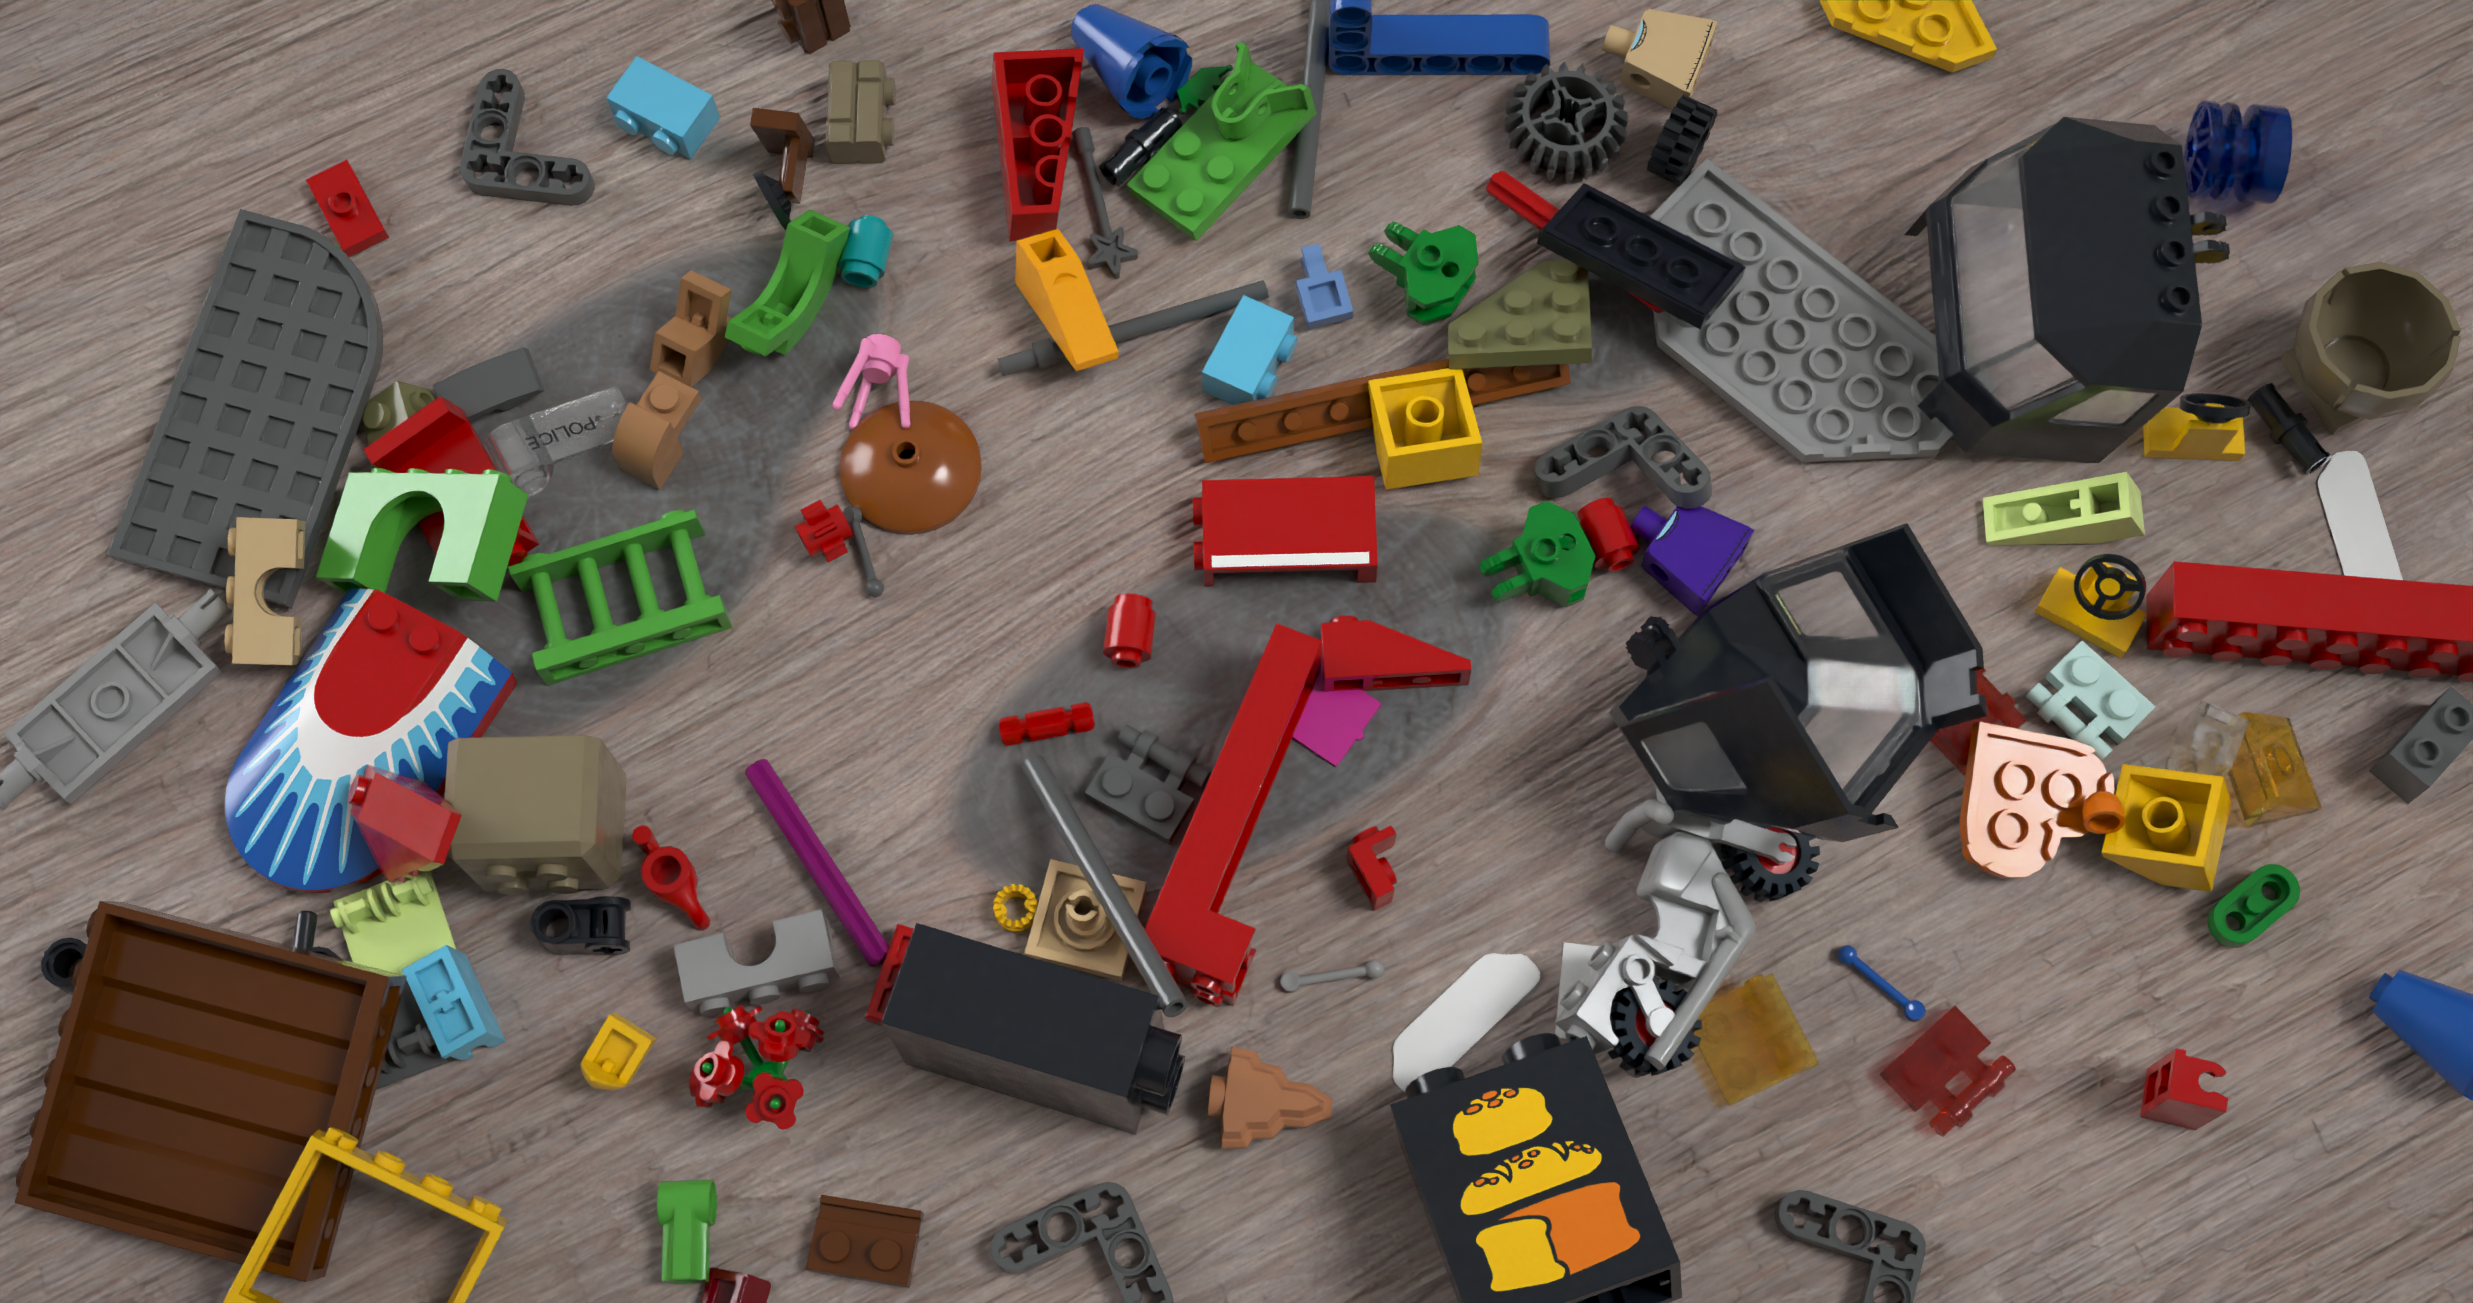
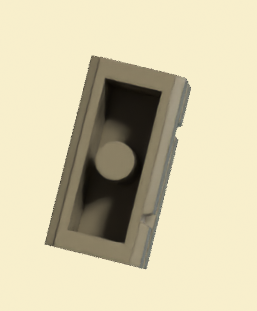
M880 60L859 61L858 63L853 61H832L829 63L826 146L830 160L835 164H856L857 161H860L862 164L883 163L886 160V146H894L893 118H887V106H894L896 104V85L894 78H887L884 63Z

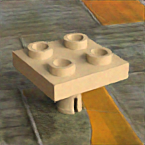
M1050 859L1025 949V956L1065 968L1123 981L1129 953L1079 866ZM1112 874L1139 919L1147 891V882Z

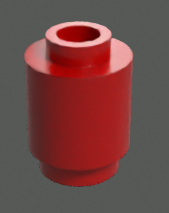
M1607 497L1590 502L1578 511L1579 524L1595 554L1594 565L1596 568H1606L1608 572H1616L1630 566L1634 562L1633 556L1640 548L1621 506L1615 505L1613 499Z
M1130 593L1119 594L1114 598V605L1108 608L1103 654L1112 659V664L1117 667L1135 669L1140 667L1142 662L1151 659L1156 612L1152 609L1153 602L1148 597Z

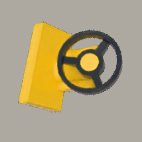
M2192 393L2182 395L2179 408L2165 407L2143 425L2144 457L2240 461L2245 455L2243 417L2250 414L2251 403L2238 397L2221 394Z
M2116 554L2096 555L2082 564L2077 575L2059 567L2034 612L2121 659L2127 652L2147 615L2146 612L2138 609L2146 594L2145 577L2139 567L2128 558ZM2106 562L2119 564L2125 567L2135 576V578L2124 573L2122 570L2107 564ZM2135 591H2138L2139 598L2133 605L2127 603Z

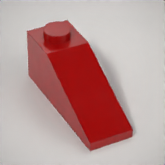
M1338 616L1332 618L1329 623H1321L1320 640H1322L1321 659L1324 692L1345 690L1377 691L1469 685L1472 670L1471 660L1373 621H1358V618L1354 616Z

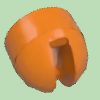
M2098 791L2091 794L2085 800L2082 814L2086 830L2095 834H2110L2124 826V808L2116 795L2107 791Z

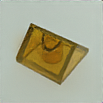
M2243 712L2236 715L2215 736L2247 828L2313 813L2322 809L2288 717Z

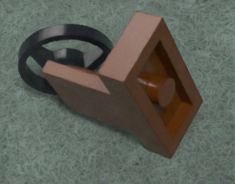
M753 108L750 122L751 128L768 153L783 154L779 181L765 175L762 170L757 171L753 176L771 209L786 231L787 225L791 222V203H801L807 157L813 158L815 139L799 113Z

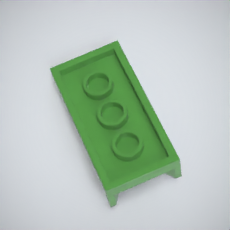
M1238 42L1235 45L1238 55L1233 73L1224 80L1220 87L1127 184L1130 195L1195 241L1211 227L1316 115L1309 87L1304 84L1294 86L1284 84L1252 62L1249 48L1242 42Z

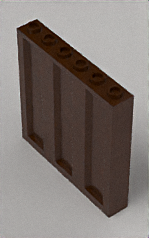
M99 901L98 908L91 914L87 923L86 934L89 940L84 958L77 964L73 973L72 984L75 990L71 1004L59 1023L58 1034L61 1039L57 1054L45 1073L44 1084L47 1089L42 1107L35 1114L30 1126V1135L33 1139L28 1157L23 1161L17 1172L16 1186L19 1189L15 1203L243 1265L311 1135L318 1129L327 1133L329 1128L333 1127L357 1138L358 1143L356 1147L360 1149L407 976L125 902ZM323 1154L262 1269L263 1271L303 1282L325 1277L352 1180L353 1168Z

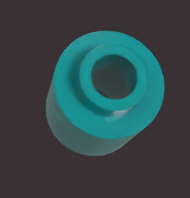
M863 215L859 219L849 222L848 238L839 261V267L842 269L841 278L845 282L857 287L872 288L877 285L878 279L884 276L894 234L881 218Z

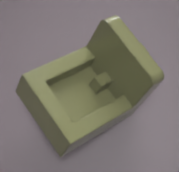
M396 381L371 398L362 416L369 445L434 401L435 398L432 391L427 388Z

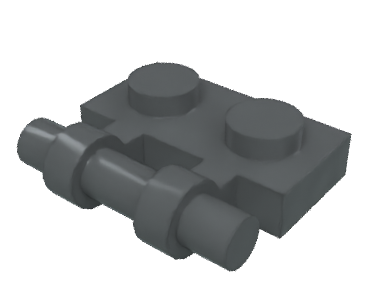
M1125 725L1117 741L1132 749V753L1127 761L1109 752L1084 792L1085 798L1170 845L1194 806V799L1181 792V788L1186 780L1203 788L1211 775V771L1197 764V758L1185 751L1179 754L1159 743L1157 735L1147 730L1141 733ZM1149 759L1170 770V774L1165 782L1142 770Z

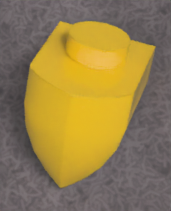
M616 1012L609 1014L581 1061L580 1066L584 1078L592 1088L598 1090L612 1091L626 1087L633 1080L657 1038Z

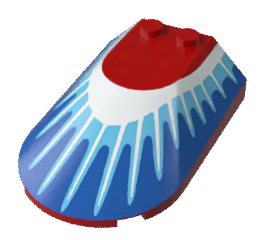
M349 588L241 751L230 773L225 795V815L230 836L238 852L252 869L268 881L283 888L304 893H330L331 889L343 887L360 881L362 884L379 875L381 871L350 812L353 805L347 802L356 775L364 776L367 765H371L423 781L442 797L446 784L448 742L457 738H481L517 685V680L513 673L460 631L380 590Z

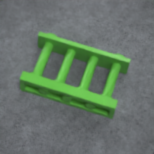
M695 509L687 512L684 510L671 511L662 515L658 521L551 554H531L524 557L521 563L508 567L511 577L522 592L533 589L548 644L544 646L543 650L532 653L537 673L547 686L733 628L728 610L720 595L714 597L706 595L690 541L705 535L704 528ZM672 546L687 601L682 607L664 611L659 608L644 554ZM626 560L641 615L637 618V621L618 626L613 624L598 568ZM579 574L594 630L591 632V635L571 640L566 638L552 582Z

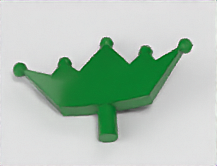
M1233 66L1201 68L1191 79L1188 78L1186 84L1177 89V97L1181 106L1180 113L1184 114L1188 107L1197 111L1201 107L1199 104H1203L1215 92L1214 90L1220 87L1222 84L1220 78L1228 71H1232Z

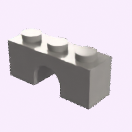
M816 910L773 921L776 937L775 948L767 960L754 966H744L735 962L732 944L723 933L675 944L674 950L684 1003L693 1013L700 1012L701 1016H715L723 1014L724 1009L730 1007V1004L750 1000L751 1004H765L779 999L780 992L799 988L800 992L807 993L828 987L829 980L840 978L829 921L823 910Z

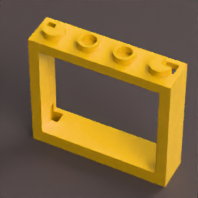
M330 1127L328 1132L325 1133L318 1129L311 1135L223 1303H284L254 1289L253 1286L323 1154L484 1230L447 1303L466 1302L508 1219L499 1215L502 1210L501 1207L485 1198L473 1196L471 1201H468L452 1193L454 1185L439 1176L425 1173L422 1179L405 1171L404 1168L407 1163L395 1155L378 1150L374 1156L357 1148L358 1139L342 1130Z

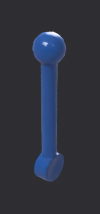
M1845 945L1839 948L1837 954L1839 961L1845 965L1851 964L1903 1007L1904 1016L1909 1021L1916 1022L1924 1017L1926 1009L1922 1002L1907 999L1859 959L1854 947Z

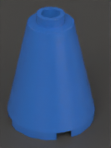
M1099 4L1089 5L1075 15L1071 28L1072 40L1078 48H1084L1085 58L1126 113L1139 119L1153 117L1159 110L1156 107L1166 98L1171 102L1177 98V89L1186 84L1192 68V57L1187 54L1186 50L1189 46L1184 40L1174 34Z
M2399 970L2394 977L2384 973L2369 996V999L2377 1003L2372 1012L2458 1093L2473 1101V994L2403 970Z

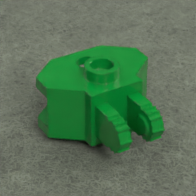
M1392 221L1384 230L1386 238L1407 252L1402 256L1394 250L1376 243L1368 252L1371 260L1397 277L1396 285L1404 289L1408 317L1421 325L1451 317L1476 282L1475 269L1478 266L1479 260L1475 234L1460 225L1434 233L1423 229L1418 234L1402 224Z
M1545 501L1529 508L1523 534L1513 539L1512 547L1482 560L1478 567L1485 577L1515 567L1518 576L1499 583L1491 591L1495 601L1497 600L1498 603L1527 592L1529 597L1540 594L1564 607H1568L1584 600L1595 554L1575 514L1549 501Z

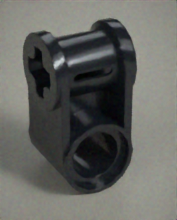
M615 896L546 901L533 912L530 921L531 930L545 950L552 954H625L630 952V942L625 940L626 912L631 910V901ZM559 918L569 920L568 929L561 936L554 938L546 936L547 927L552 921Z

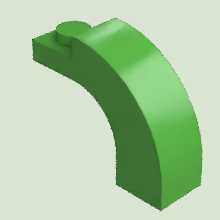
M810 209L787 225L777 267L767 287L754 303L728 321L725 338L740 344L744 350L750 353L767 356L772 351H776L786 355L804 336L825 302L837 275L841 253L847 241L850 227Z

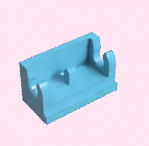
M445 945L402 969L404 975L407 976L406 980L442 1058L446 1059L451 1056L458 1060H468L473 1057L470 1050L481 1045L496 1047L506 1041L466 954Z

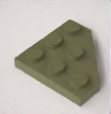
M1565 258L1553 261H1540L1448 324L1449 369L1592 363L1588 270Z

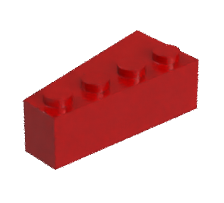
M1084 48L993 52L991 84L1009 241H1017L1057 229L1080 85Z

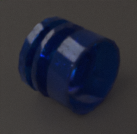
M2203 100L2199 103L2190 123L2184 150L2188 196L2193 199H2204L2210 194L2214 200L2222 201L2227 198L2233 187L2235 198L2240 202L2274 203L2283 190L2291 159L2292 120L2289 110L2284 106L2252 104L2246 109L2242 117L2239 106L2234 102H2226L2221 107L2216 101Z

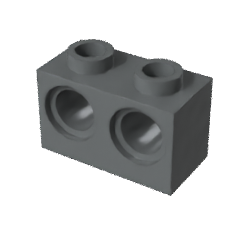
M2452 687L2448 688L2427 706L2369 772L2409 804L2430 788L2473 740V705Z

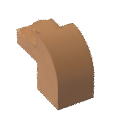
M692 270L685 274L680 282L675 317L655 332L649 370L656 374L660 371L690 387H693L704 378L716 363L729 340L725 338L728 321L732 319L727 316L732 289Z
M658 371L637 405L631 402L628 403L616 428L612 453L619 469L661 490L684 454L678 436L702 400L699 391Z

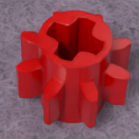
M820 499L800 510L805 521L795 525V529L811 558L822 553L827 562H830L848 553L844 541L853 537L854 534L838 504L827 509Z

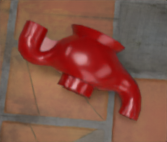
M640 825L633 830L632 838L636 845L647 855L641 866V877L644 884L654 897L665 904L681 909L697 930L707 929L710 926V918L697 899L698 881L696 870L687 855L680 849L672 846L660 847L653 832L647 826Z

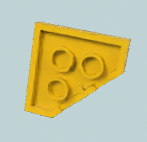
M1819 0L1832 27L1949 72H1955L1993 59L1997 51L1972 0Z

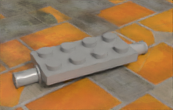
M211 588L179 618L175 615L170 618L156 602L3 733L17 751L13 754L16 759L0 772V808L5 810L13 800L36 780L41 783L45 780L69 804L74 803L222 673L216 664L198 647L201 644L198 639L227 614H230L232 610Z

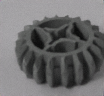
M1564 61L1559 66L1558 72H1554L1547 64L1542 68L1541 76L1530 72L1526 77L1525 85L1517 84L1513 92V98H1510V101L1507 102V117L1505 118L1504 129L1506 130L1505 133H1508L1507 143L1509 149H1517L1516 158L1518 163L1531 160L1530 170L1532 174L1541 168L1547 170L1546 176L1549 182L1555 177L1556 173L1564 174V179L1567 183L1573 179V175L1576 172L1585 180L1591 176L1592 168L1602 173L1607 167L1608 160L1614 161L1619 155L1620 146L1625 143L1627 135L1625 127H1627L1628 115L1627 111L1623 110L1625 104L1623 96L1614 95L1616 90L1614 81L1601 84L1602 75L1600 70L1591 76L1586 75L1583 63L1576 71H1569ZM1548 102L1549 110L1541 113L1540 118L1531 120V114L1538 107ZM1601 124L1602 130L1600 133L1584 143L1583 135L1590 132L1592 126Z

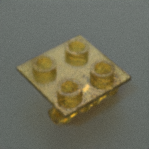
M1772 973L1765 977L1762 974L1752 977L1744 982L1745 986L1710 1001L1697 1019L1702 1021V1029L1694 1032L1695 1036L1701 1037L1698 1047L1728 1106L1819 1064Z

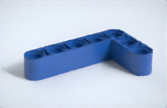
M1329 0V67L1333 72L1341 75H1529L1530 72L1534 74L1541 73L1542 68L1546 64L1550 66L1549 22L1539 15H1372V0Z

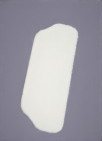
M2357 451L2335 453L2324 471L2319 475L2317 484L2344 575L2403 580L2364 456Z
M1491 953L1484 955L1476 961L1395 1040L1392 1075L1394 1082L1405 1092L1407 1086L1419 1076L1436 1069L1452 1067L1537 985L1540 980V971L1527 956L1522 954Z

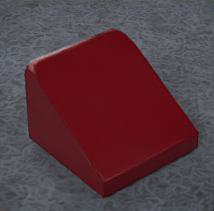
M710 1267L709 1282L705 1284L700 1303H767L771 1283L750 1274Z

